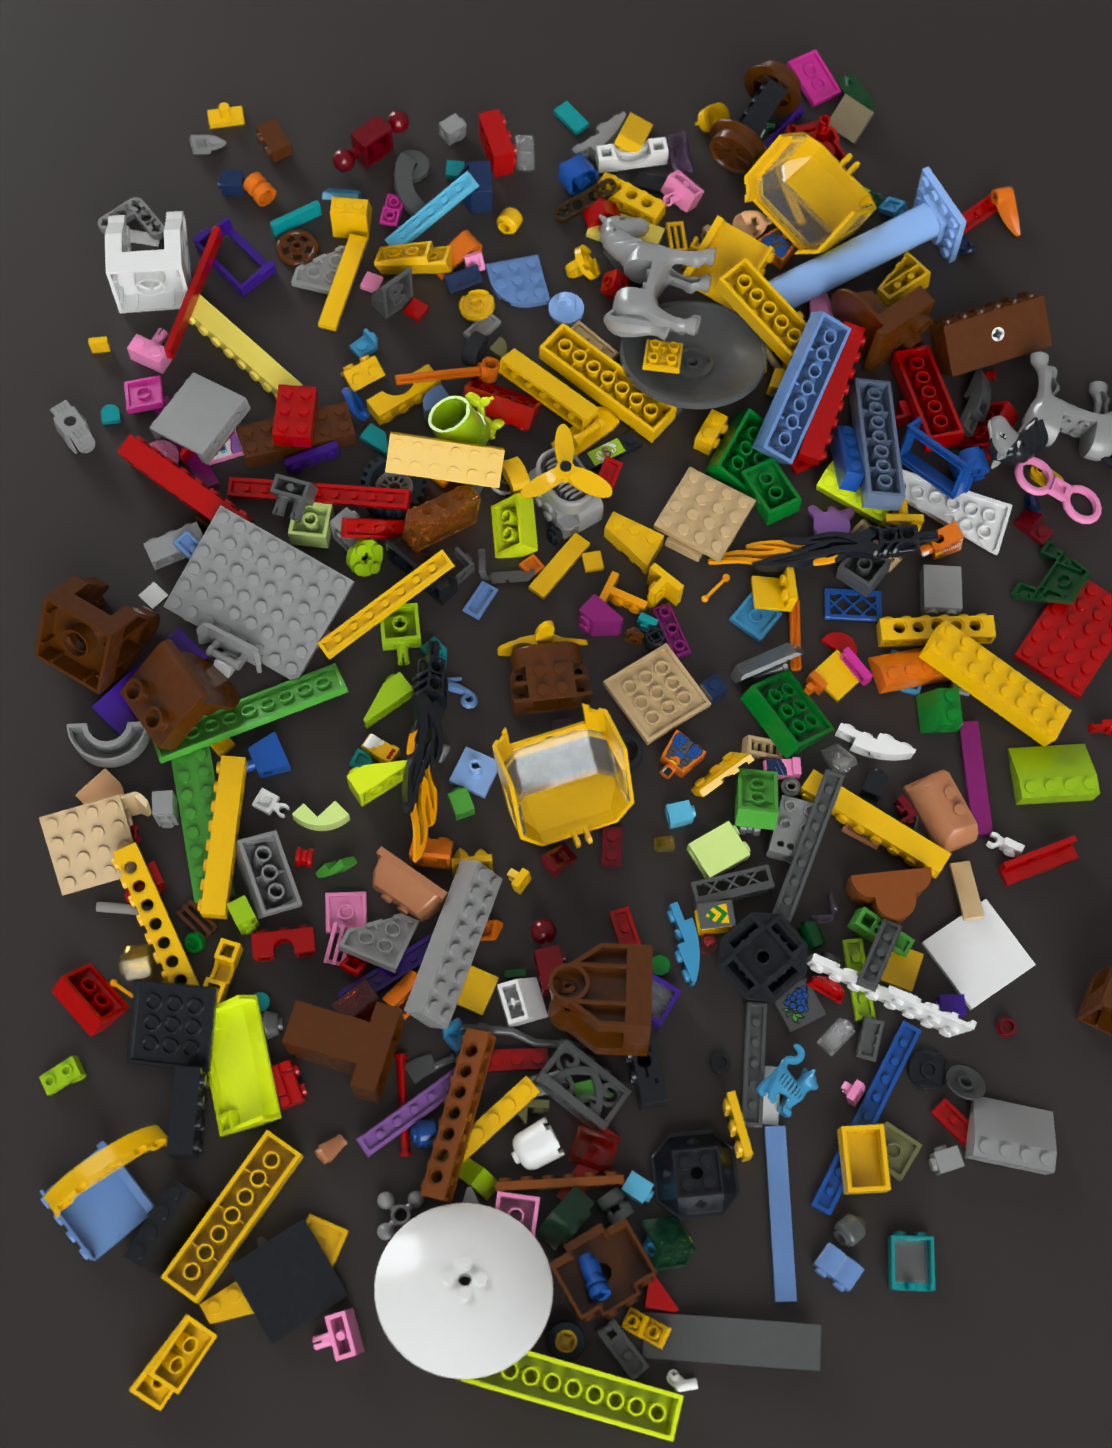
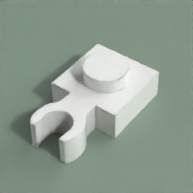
M261 788L252 803V807L269 816L274 811L279 817L285 818V815L280 813V810L282 808L290 810L287 804L278 803L280 800L279 796L264 788Z

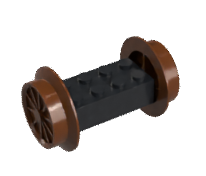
M765 61L760 65L751 67L745 74L744 85L752 100L743 112V115L738 122L724 119L712 125L709 133L711 140L709 150L714 160L726 170L738 174L748 173L766 151L765 144L759 135L772 114L788 115L794 113L801 104L800 80L795 72L783 63Z

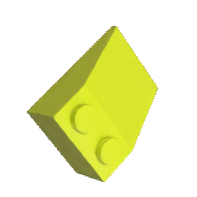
M407 760L363 765L360 768L355 767L350 770L346 776L348 785L360 805L363 807L401 783Z

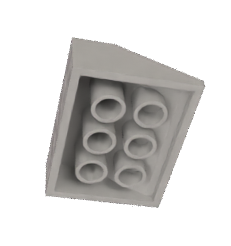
M986 1097L971 1100L965 1158L1044 1175L1055 1173L1057 1147L1052 1111Z

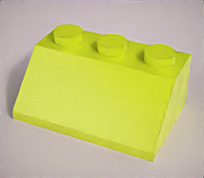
M516 493L491 506L495 558L525 557L538 551L534 501L532 498H522L520 493Z

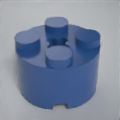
M581 153L568 161H563L559 165L558 180L571 196L580 194L590 188L594 182L596 184L598 182V171Z
M971 447L959 451L960 455L958 457L965 462L974 457L978 458L971 477L974 481L984 479V474L990 472L984 448ZM948 461L953 480L956 482L960 469Z

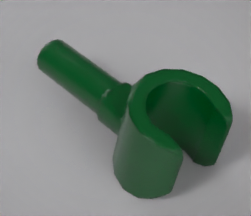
M769 119L760 137L762 141L766 137L768 130L774 131L776 120Z

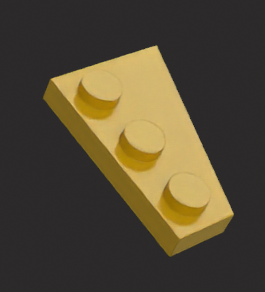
M727 753L720 764L710 768L709 774L695 782V786L691 791L695 796H706L724 782L723 778L725 776L735 775L740 771L738 767L743 763L747 762L750 764L754 761L753 757L747 753Z
M234 1282L199 1304L210 1324L254 1314L237 1282Z

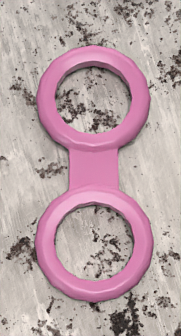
M1032 457L1026 463L1015 465V478L1022 489L1032 495L1043 496L1049 494L1062 502L1063 509L1067 515L1074 521L1081 524H1091L1096 522L1101 516L1102 506L1100 500L1091 489L1083 485H1070L1057 476L1054 477L1053 471L1042 459ZM1025 465H1034L1044 473L1046 478V485L1044 487L1033 486L1026 480L1023 474V467ZM1080 493L1086 496L1092 503L1093 514L1090 516L1079 514L1071 505V494Z

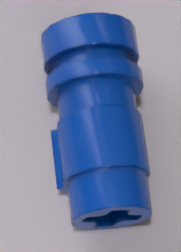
M588 1252L578 1258L584 1280L587 1283L586 1289L591 1301L599 1302L608 1298L611 1295V1289L607 1284V1279L602 1275L601 1267L594 1253Z

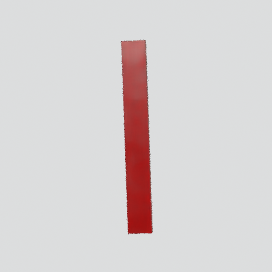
M213 226L164 346L166 356L169 359L174 360L222 242L223 234L219 226Z

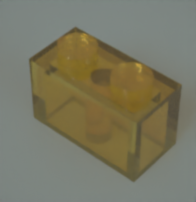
M148 942L124 948L119 968L121 975L125 974L126 981L152 976L154 960Z

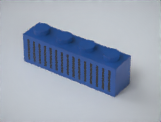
M837 425L833 432L830 449L838 487L842 490L857 492L865 477L855 429L850 426Z

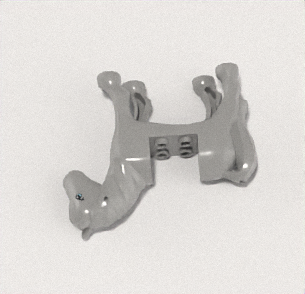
M599 214L602 227H599L598 230L601 233L600 241L603 248L616 261L620 262L622 267H624L625 275L630 280L643 284L642 288L624 287L617 291L613 308L606 313L603 319L607 329L620 337L636 338L653 335L664 341L669 332H674L681 336L686 333L692 336L698 334L701 315H692L686 319L675 317L661 309L657 300L668 285L678 287L691 294L697 290L709 292L712 274L687 277L676 272L672 266L679 264L698 268L705 264L713 267L717 248H708L704 251H683L654 243H647L639 239L649 231V224L645 219L641 217L627 218L617 215L607 218Z

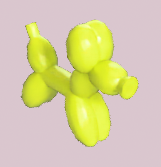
M468 392L465 395V399L472 406L477 407V411L488 421L491 428L489 439H495L496 430L504 426V420L494 419L492 421L488 416H485V406H488L494 397L481 398L476 393Z

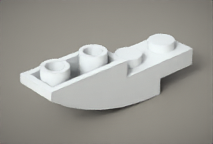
M841 723L835 734L836 737L852 744L849 751L869 758L889 761L911 759L916 751L910 744L899 742L889 734L880 733L877 739H875L870 733L860 732L850 724Z

